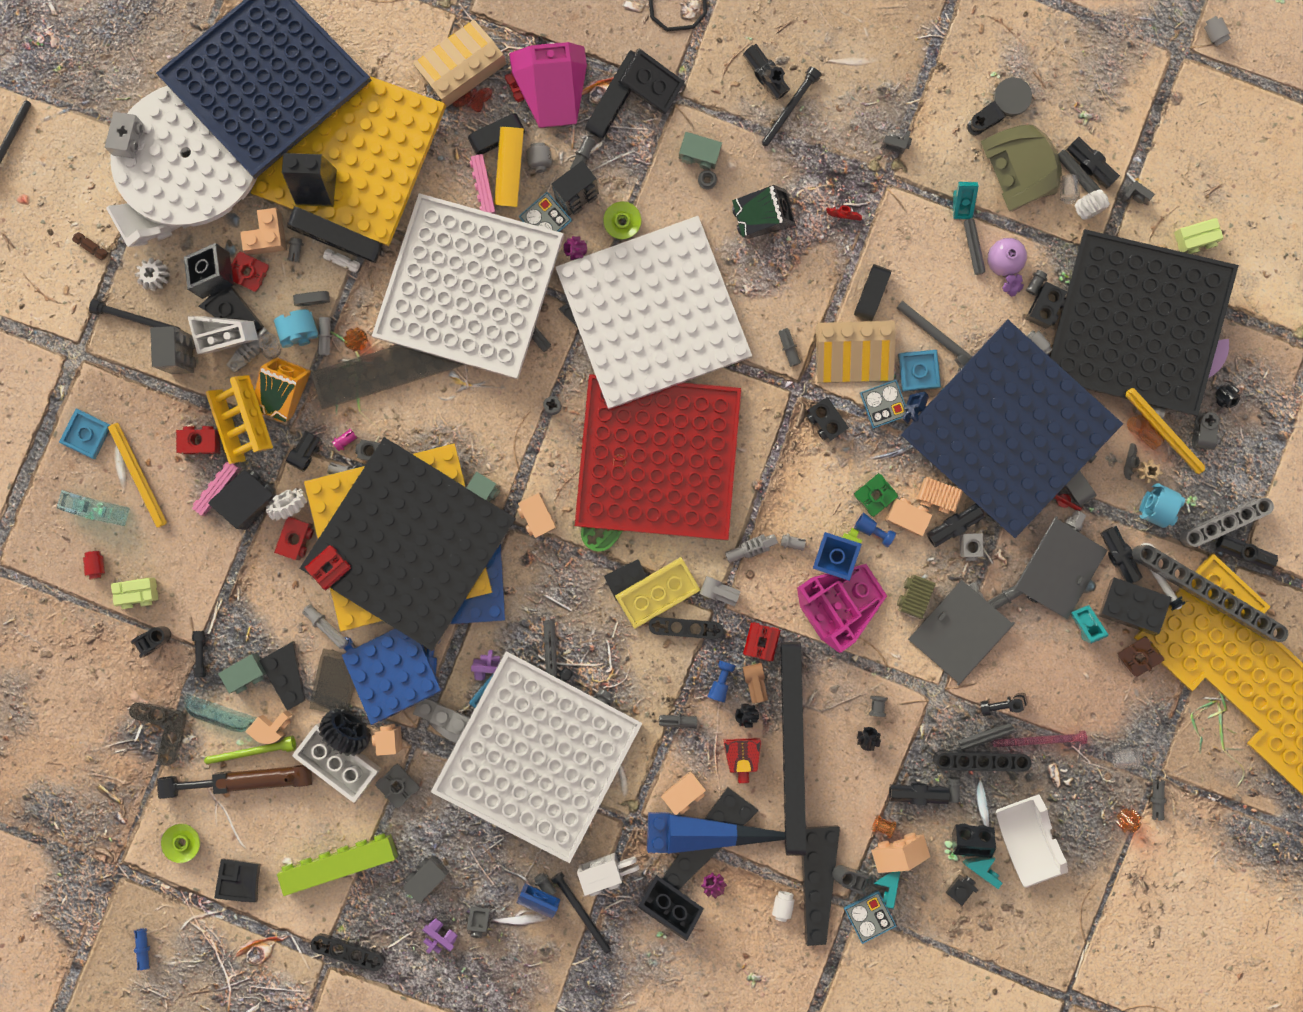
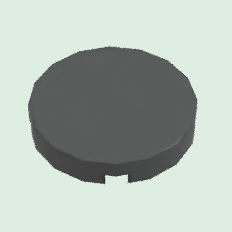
M1006 78L995 89L993 100L996 101L1005 115L1017 116L1025 112L1031 104L1032 91L1028 83L1021 78Z

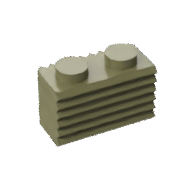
M911 575L910 578L907 577L904 583V588H906L904 596L900 595L897 606H899L898 611L923 619L936 583L916 575Z

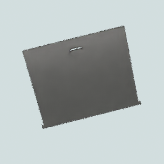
M1055 516L1013 590L1022 592L1068 619L1108 550L1064 524Z
M961 579L908 640L956 680L959 686L1011 629L1015 622H1010Z

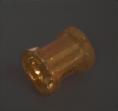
M877 815L871 830L881 832L887 835L888 838H891L896 828V822L882 819L880 815Z

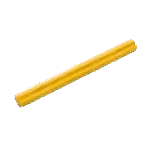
M1135 388L1129 389L1125 395L1127 399L1196 474L1204 472L1205 465Z
M119 423L111 424L108 429L155 526L159 528L166 525L167 521Z

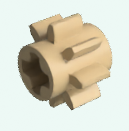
M1149 460L1148 464L1141 462L1142 467L1136 469L1140 475L1138 479H1145V484H1149L1151 479L1154 482L1159 481L1157 476L1163 474L1159 469L1160 464H1153V460Z

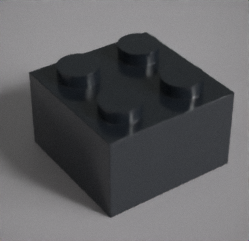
M214 243L184 257L187 290L201 299L234 285L230 253L218 244Z

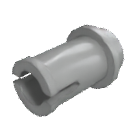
M788 533L787 535L783 534L781 546H784L785 549L789 547L803 551L806 539L792 537Z

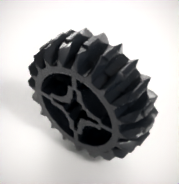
M344 709L330 710L322 718L318 728L320 731L319 735L323 737L322 741L327 742V746H331L333 751L337 750L339 754L344 753L346 756L350 754L355 756L363 752L368 746L371 737L367 723L362 722V718H358L350 710L348 712Z

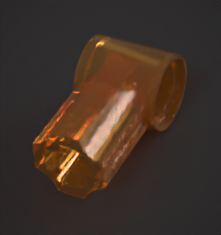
M1143 415L1132 416L1128 419L1127 428L1129 431L1136 433L1152 450H1155L1164 442L1165 439ZM1137 419L1141 421L1140 428L1136 426Z

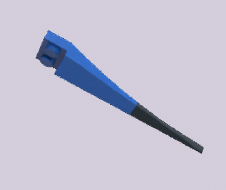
M648 812V853L670 854L785 840V832L679 814L675 815L668 812Z

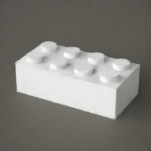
M320 723L312 728L292 757L355 803L382 768L362 753L355 756L351 754L346 756L344 753L339 754L337 750L333 751L331 746H327V742L322 741L323 737L319 735L320 731L318 729Z

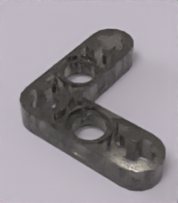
M147 702L132 704L129 708V714L133 719L164 726L158 752V761L163 766L174 764L179 755L187 720L186 714L178 709ZM140 707L141 710H149L148 714L141 713L138 715V712L135 711V708ZM156 709L160 710L163 714L160 720H156L153 716ZM178 714V718H180L181 721L175 723L174 719H167V717H173ZM170 732L175 733L177 736L175 743H170L167 739ZM165 746L175 747V749H170L169 756H172V759L166 761L167 758L164 757V754L168 753L169 748H165Z

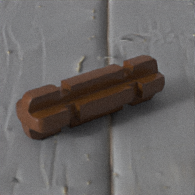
M80 232L73 235V242L78 245L81 244L80 247L92 255L95 254V257L99 260L107 257L108 252L105 249L100 248L99 245L86 237L85 239V236Z

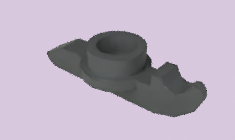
M1134 443L1130 444L1124 467V476L1128 480H1131V475L1134 474L1133 468H1137L1140 463L1139 457H1136L1137 447Z

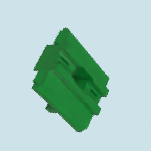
M879 473L854 493L857 500L872 517L898 497L896 491ZM878 490L881 496L875 500L871 494Z

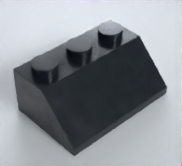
M657 875L647 884L637 906L685 941L688 940L704 910L702 906Z

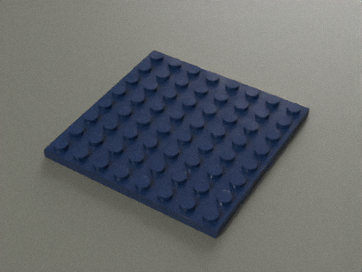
M243 0L156 72L158 77L254 179L260 176L280 159L284 153H287L372 81L370 76L296 0Z
M1007 319L919 414L918 421H912L900 435L1011 536L1016 538L1113 436L1123 423Z

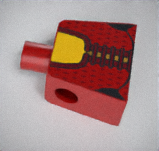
M760 738L723 739L730 773H738V783H749V772H757L761 747Z

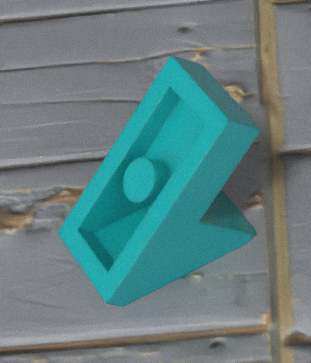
M958 182L957 190L953 192V219H973L979 187L978 182Z
M1089 605L1071 612L1072 618L1081 630L1082 640L1092 644L1108 637L1107 631Z
M975 857L963 861L968 868L997 889L1003 884L998 879L1000 875L989 869L995 861V857Z
M901 871L890 872L874 883V885L889 888V892L885 891L883 898L886 908L894 910Z

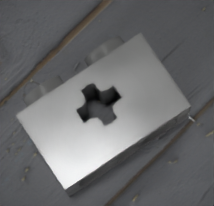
M113 112L105 143L107 151L112 156L134 159L139 149L140 134L143 133L144 129L142 121L133 114Z

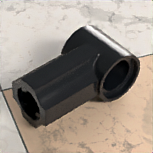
M305 431L296 448H293L287 456L286 463L304 472L310 465L311 456L321 439Z

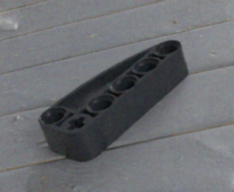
M295 206L287 222V228L373 263H376L383 247L381 243Z

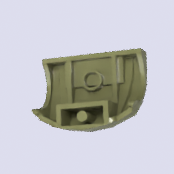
M1035 125L1015 126L981 141L985 154L990 159L1003 190L1002 195L1009 211L1013 212L1032 201L1045 196L1055 195L1058 192L1062 176L1058 152L1050 138Z

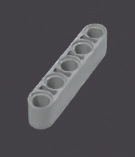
M1269 498L1253 499L1183 531L1180 535V542L1185 547H1197L1269 515L1274 509V504ZM1260 502L1264 505L1263 511L1259 509ZM1243 510L1247 514L1245 519L1241 516ZM1225 518L1229 520L1228 527L1224 525ZM1208 526L1212 528L1211 535L1207 534L1206 529ZM1191 533L1194 535L1195 538L1193 543L1189 541V535Z

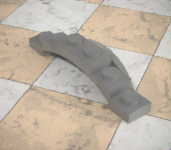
M429 698L417 703L413 713L428 720L438 733L454 743H457L470 717L449 709Z

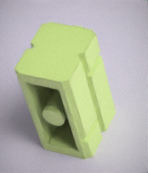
M1217 218L1187 226L1174 232L1179 251L1188 252L1189 254L1200 252L1199 248L1206 247V250L1217 247L1218 242L1223 240Z
M144 578L112 583L111 589L114 606L128 609L133 608V604L140 603V607L152 605V601L158 600L156 579Z

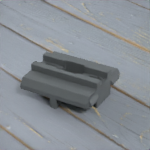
M398 763L375 784L385 795L384 797L388 798L397 809L420 788ZM395 781L402 785L403 788L400 791L392 785Z

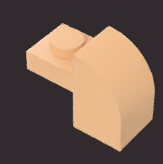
M284 711L274 723L264 715L257 717L245 732L259 743H274L286 736L281 729L284 731L290 725L291 721L289 719L293 715L289 711Z

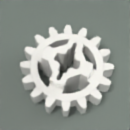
M302 489L286 490L276 495L272 499L273 501L269 502L270 505L266 506V512L272 520L287 519L289 516L298 513L304 507V504L308 502V498Z

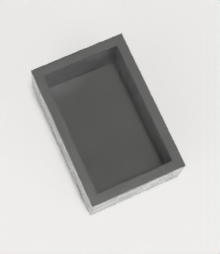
M174 326L150 327L152 367L169 374L194 373L196 359L193 356V349H195L193 336Z

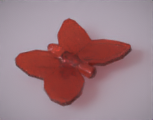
M474 88L472 93L470 90L453 102V107L466 105L467 108L471 107L475 112H481L483 103L489 100L493 90L483 88L477 92V89Z

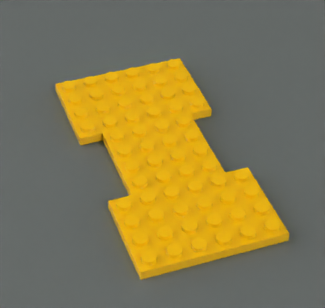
M1211 554L1195 571L1264 614L1270 608L1258 594L1215 554ZM1193 579L1191 583L1193 588L1196 585L1195 579ZM1179 588L1175 595L1177 598L1182 596L1181 600H1183L1182 602L1185 601V604L1182 605V608L1173 611L1171 610V605L1168 607L1160 634L1154 636L1139 631L1133 638L1138 641L1147 636L1164 657L1165 661L1161 662V664L1190 691H1193L1204 678L1259 729L1247 744L1303 796V663L1281 642L1264 639L1182 588ZM1211 589L1208 591L1209 598L1212 596ZM1227 599L1224 602L1225 607L1228 606ZM1244 609L1241 611V617L1245 614Z

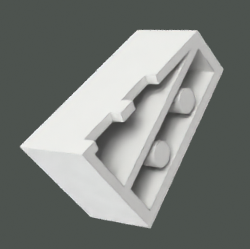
M188 316L197 354L213 353L258 340L254 321Z

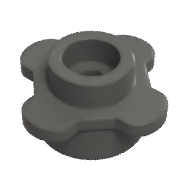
M600 689L593 696L609 706L613 703V695L606 690Z

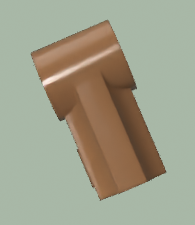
M762 663L742 667L752 704L768 700Z

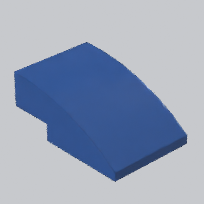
M525 883L516 903L552 919L558 909L560 899Z

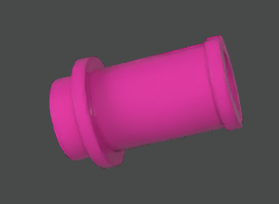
M350 428L337 439L335 437L332 443L338 451L341 449L345 450L344 447L357 439V436Z

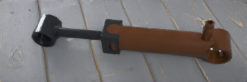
M304 765L272 769L217 772L212 775V780L178 782L177 776L157 778L158 798L177 797L179 790L213 787V794H223L231 791L309 786L313 784L312 771Z

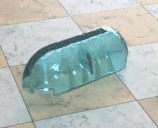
M188 694L184 698L185 708L192 717L231 731L245 732L257 719V717Z

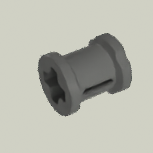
M550 396L543 402V407L548 414L556 415L561 411V402L555 396ZM555 401L557 408L550 410L548 403L552 404Z
M871 695L872 707L869 715L886 717V713H884L885 701H888V697Z

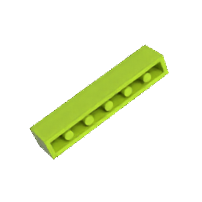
M385 833L374 836V840L367 842L364 839L356 842V846L349 848L348 845L337 848V852L330 854V851L319 854V858L312 860L311 857L301 860L298 865L293 866V863L282 866V870L277 873L283 896L395 860L398 854L392 835L386 836Z

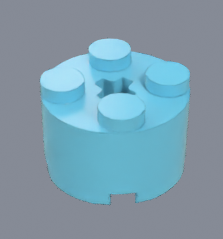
M309 310L292 311L287 317H284L283 314L274 319L282 348H288L298 343L299 346L310 344V339L318 337L316 324L312 312H309Z
M1156 483L1152 486L1154 488L1152 492L1147 491L1139 508L1142 515L1139 516L1161 528H1165L1168 525L1173 526L1177 522V514L1184 505L1185 498L1180 493Z

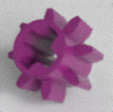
M572 236V238H568L564 243L563 250L566 256H570V260L583 258L586 254L587 244L584 240H581L580 236Z
M712 872L711 875L704 877L701 887L705 890L704 893L708 897L712 895L716 899L724 894L727 884L723 881L724 878L720 874L716 876Z

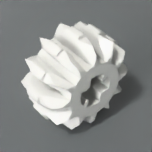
M1097 190L1083 196L1074 206L1081 219L1086 220L1106 210L1110 203L1107 195L1102 190Z
M149 258L148 262L142 260L143 266H136L140 270V272L135 273V276L139 277L137 280L138 284H143V288L146 290L150 288V290L156 291L157 287L163 289L162 283H168L165 277L170 276L166 272L168 267L165 264L162 265V261L159 259L155 261L153 258Z

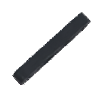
M655 617L649 622L650 631L656 635L718 639L723 635L722 625L714 621ZM659 620L660 624L666 625L665 621H669V632H664L665 628H659V631H655L652 624ZM674 622H679L682 625V630L678 633L671 630V625ZM694 623L701 626V631L698 634H692L690 631V626ZM703 624H708L706 628H713V625H717L720 632L713 636L712 632L706 631L707 635L705 636L703 635Z
M317 934L311 941V949L314 952L370 971H378L385 962L384 955L379 951L327 934ZM322 939V943L326 945H322V947L319 948L318 943L316 941ZM334 945H342L343 953L336 954L333 949ZM353 951H360L362 958L360 960L353 959ZM366 953H367V954H369V956L367 957L368 959H367L366 963H364L363 961H364V959L366 958ZM377 957V961L380 963H377V965L374 966L373 961L369 959Z

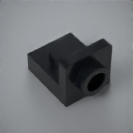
M959 874L946 891V894L963 906L973 891L977 893L978 889L974 886L976 882L969 876L964 878Z

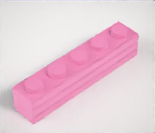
M483 154L471 156L470 166L474 169L472 175L473 179H476L475 189L479 192L477 198L478 202H481L480 210L496 214Z
M226 462L221 472L219 471L215 475L214 481L208 484L207 490L201 493L200 499L194 502L192 509L201 516H205L211 509L208 502L236 477L241 468L236 464Z

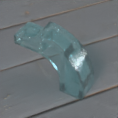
M61 490L56 507L71 514L125 526L130 509L126 506L97 500L66 490Z

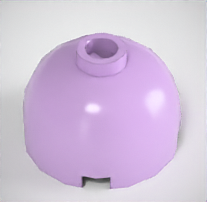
M1003 238L989 249L987 262L990 269L996 275L1006 277L1008 275H1016L1025 266L1027 251L1019 240Z

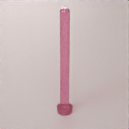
M1084 730L1079 731V734L995 739L992 741V746L1007 747L1066 742L1087 744V734Z

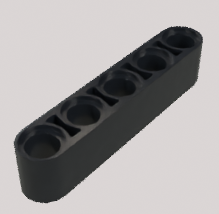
M632 50L626 55L586 124L585 130L600 139L605 137L631 92L618 81L635 54Z
M939 750L933 755L934 764L942 770L1024 772L1029 770L1032 764L1030 757L1022 752ZM946 755L947 762L944 765H940V757ZM961 756H966L967 758L964 765H959L958 761ZM981 756H985L986 762L980 766L978 759ZM1000 757L1005 758V763L1002 766L997 764ZM1020 757L1024 758L1022 766L1017 765V760Z

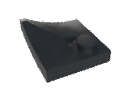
M222 858L214 898L256 903L258 901V881L261 864Z

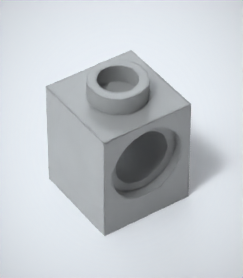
M983 533L960 535V557H966V561H978V557H984ZM970 542H973L976 546L973 553L969 552L967 548Z

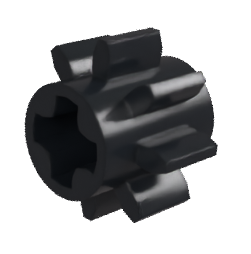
M1234 385L1221 386L1215 393L1216 403L1221 408L1224 406L1226 408L1236 406L1240 401V395L1238 394L1240 390Z
M741 704V708L736 710L735 719L739 726L752 728L753 723L758 722L759 712L755 709V705Z
M864 727L863 732L858 731L857 745H860L865 751H874L875 746L880 747L881 734L875 728Z

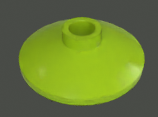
M616 202L605 211L603 218L604 227L608 234L616 239H629L640 229V212L629 202ZM621 219H624L626 221V224L620 225L619 221Z
M176 824L169 827L161 839L163 854L175 863L190 861L196 856L200 848V838L197 831L187 824ZM181 839H184L186 841L185 845H182L180 843Z

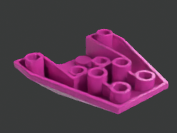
M570 42L530 45L509 53L512 75L538 127L546 128L577 124L587 68L584 46Z

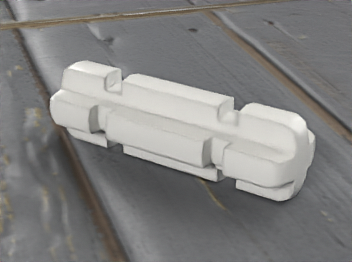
M326 249L323 254L324 259L332 260V263L345 269L349 268V271L356 273L359 270V262L351 261L350 258L340 253L335 254V251Z

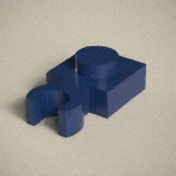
M925 391L909 396L904 409L906 413L903 416V420L907 424L910 423L911 419L917 422L919 412L925 409L929 398Z

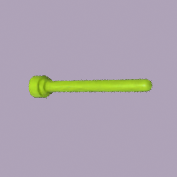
M292 735L284 737L281 742L208 756L204 759V763L212 764L277 750L291 752L296 750V741Z

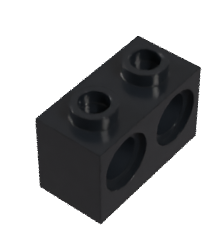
M1045 282L1038 291L1025 319L1045 329L1051 325L1054 326L1059 317L1057 312L1065 304L1067 291ZM1049 293L1055 296V302L1049 300ZM1041 310L1047 313V319H1043L1040 316Z
M828 397L806 411L808 413L807 419L812 425L815 424L818 427L819 431L817 432L823 441L827 440V442H830L849 429ZM817 408L824 409V418H819L816 415ZM828 424L836 426L834 434L827 431Z
M965 823L955 824L952 832L953 855L992 858L996 850L994 827H987L985 825L971 826Z

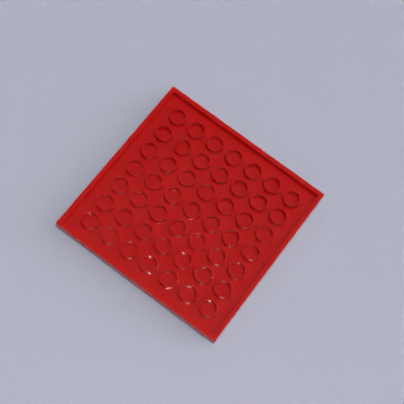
M589 374L574 526L728 541L741 388L680 383L608 410L596 375Z

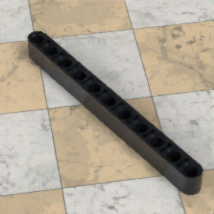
M781 642L786 856H806L801 642Z

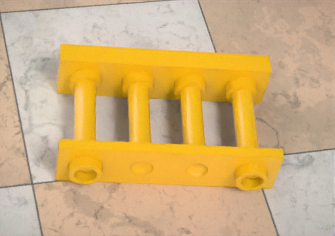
M249 375L230 378L232 387L224 392L223 389L206 391L229 464L245 462L244 453L252 449L253 452H260L273 448ZM235 395L238 406L229 410L226 399ZM241 413L244 424L235 428L232 417ZM247 431L250 442L241 446L238 435Z

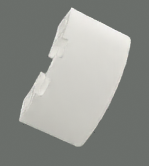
M128 203L106 207L127 247L146 245L148 240L154 238L160 241L172 236L171 232L180 227H183V229L189 227H170L155 223L140 215Z
M1039 794L996 810L998 824L1005 845L1023 887L1027 888L1068 873L1067 861L1056 839L1052 840L1053 837L1050 832L1052 826L1048 810Z

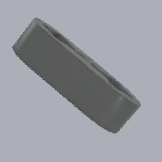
M317 291L293 295L294 306L329 303V292Z

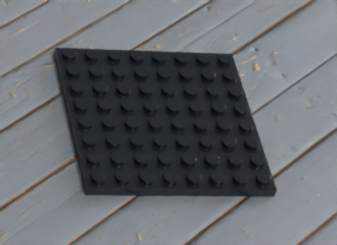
M1084 229L1050 358L1085 389L1127 399L1125 396L1126 392L1131 388H1135L1149 405L1198 416L1239 265Z
M383 437L299 569L309 574L305 566L329 545L333 546L341 557L348 562L351 569L330 588L433 651L516 518ZM330 563L323 567L326 572L333 568Z

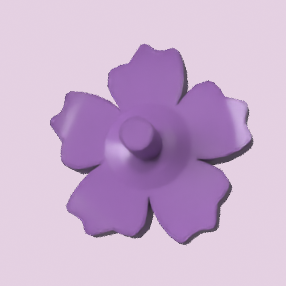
M1008 275L1006 277L1007 282L1002 287L1003 291L1007 292L1011 297L1016 296L1017 292H1020L1024 286L1022 284V275Z

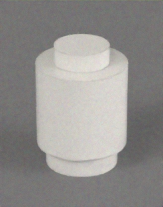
M786 891L778 892L772 915L776 916V920L787 922V919H791L795 902L793 899L794 894Z

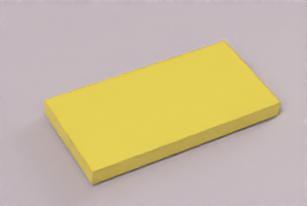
M680 557L615 595L632 626L636 629L700 591V588L684 560Z

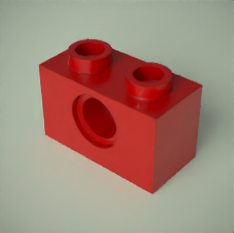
M183 426V430H176V453L220 454V435L218 430H215L214 426H202L201 430H195L193 426ZM198 435H200L202 438V441L199 445L195 443V439Z
M288 517L284 523L274 553L293 560H301V557L304 558L307 552L306 543L312 538L314 529H312L313 524L294 517ZM294 534H297L299 536V542L297 544H294L292 542V536Z

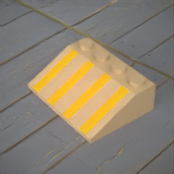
M475 20L469 22L413 63L439 100L446 104V108L507 64L503 53Z
M895 321L817 323L815 326L817 383L894 381Z

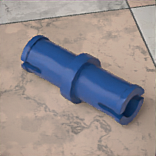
M147 928L134 930L136 946L134 953H136L137 970L149 969L148 951L150 946H148Z

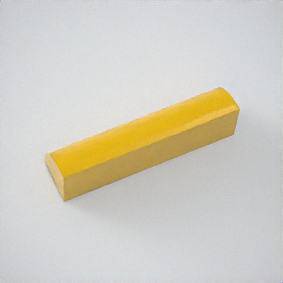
M500 127L494 205L517 207L523 128Z

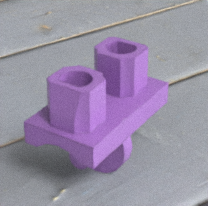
M489 650L488 655H481L480 659L474 658L471 671L474 672L475 680H485L486 673L495 672L500 663V656H493V650Z
M436 918L422 929L424 933L434 940L432 942L426 937L423 941L428 946L426 950L428 954L432 950L438 954L442 949L436 945L437 943L450 952L458 936L450 929L444 937L440 936L438 931L443 924Z

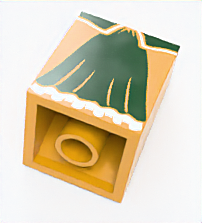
M278 357L261 366L255 394L262 415L274 417L279 422H287L291 419L307 384L311 370Z

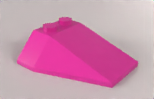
M867 564L855 566L850 581L830 574H823L812 577L797 587L799 604L803 613L820 639L839 653L857 641L887 597Z

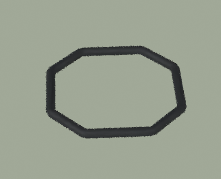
M649 0L651 19L665 31L694 29L707 14V2L703 0L704 12L693 25L667 27L654 17L653 0Z

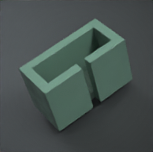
M685 132L679 151V159H682L681 161L686 164L699 163L700 167L706 170L715 169L722 142Z
M477 471L466 487L489 502L492 499L495 500L500 493V485Z
M257 653L251 654L218 673L229 694L233 692L239 694L247 689L246 685L251 682L255 685L264 680L263 676L266 675V672L259 662L261 659Z

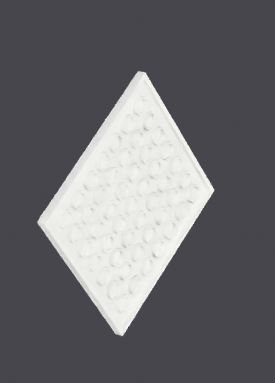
M419 193L372 337L519 379L564 234Z
M699 216L555 267L608 410L752 357Z
M506 651L438 776L431 793L570 863L642 723Z

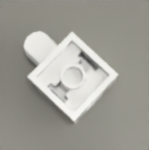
M612 853L579 865L577 875L584 895L590 894V896L600 894L603 889L608 888L612 890L618 888L619 884L622 883L624 875L640 869L638 864H634L637 862L636 857L619 862L616 853Z

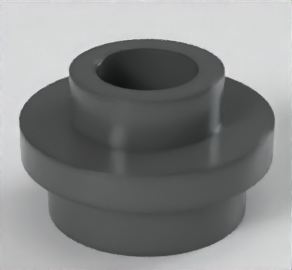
M705 170L698 176V184L703 189H712L717 183L715 173L710 170ZM710 178L711 182L705 183L704 179Z

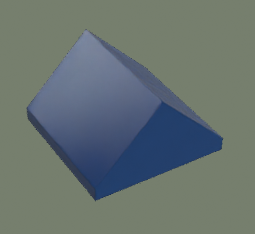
M824 532L813 569L850 581L862 544Z

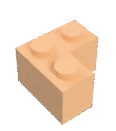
M277 208L257 210L259 229L240 232L243 251L248 255L287 250L282 213Z
M915 833L906 834L904 839L894 841L893 843H889V841L880 842L878 847L871 850L878 873L909 871L930 858L924 835H916Z

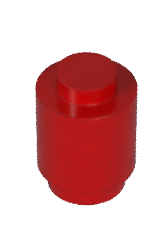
M101 551L85 552V557H83L85 576L89 577V580L101 579V575L105 574L104 559Z

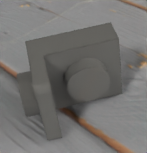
M906 131L903 140L896 135H886L881 148L903 154L905 149L910 148L912 138L909 136L911 131Z
M1135 181L1133 184L1125 186L1121 192L1123 196L1120 201L1124 202L1132 195L1136 202L1146 204L1155 194L1138 181Z
M471 906L467 925V932L471 934V937L482 938V936H487L490 909Z

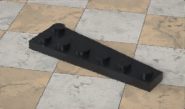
M727 786L704 819L744 826L758 812V808ZM721 848L680 852L661 879L679 890Z
M838 825L806 827V856H802L805 941L807 946L826 945L834 883L832 872L836 866L840 832Z

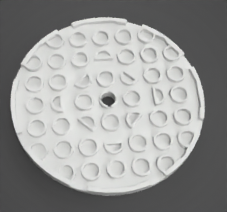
M168 86L148 94L127 113L136 115L142 121L144 127L143 133L140 134L139 149L135 154V158L111 155L112 176L123 199L146 219L164 226L179 227L191 225L194 227L215 221L232 211V207L247 196L257 178L254 179ZM191 150L190 156L183 158L182 152Z

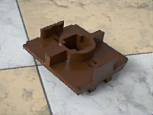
M1147 636L1117 653L1124 665L1136 677L1147 671L1150 672L1153 667L1165 661L1159 650ZM1143 654L1145 657L1139 660L1136 656Z

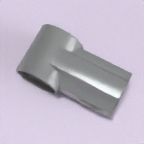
M706 576L699 594L735 607L741 591Z

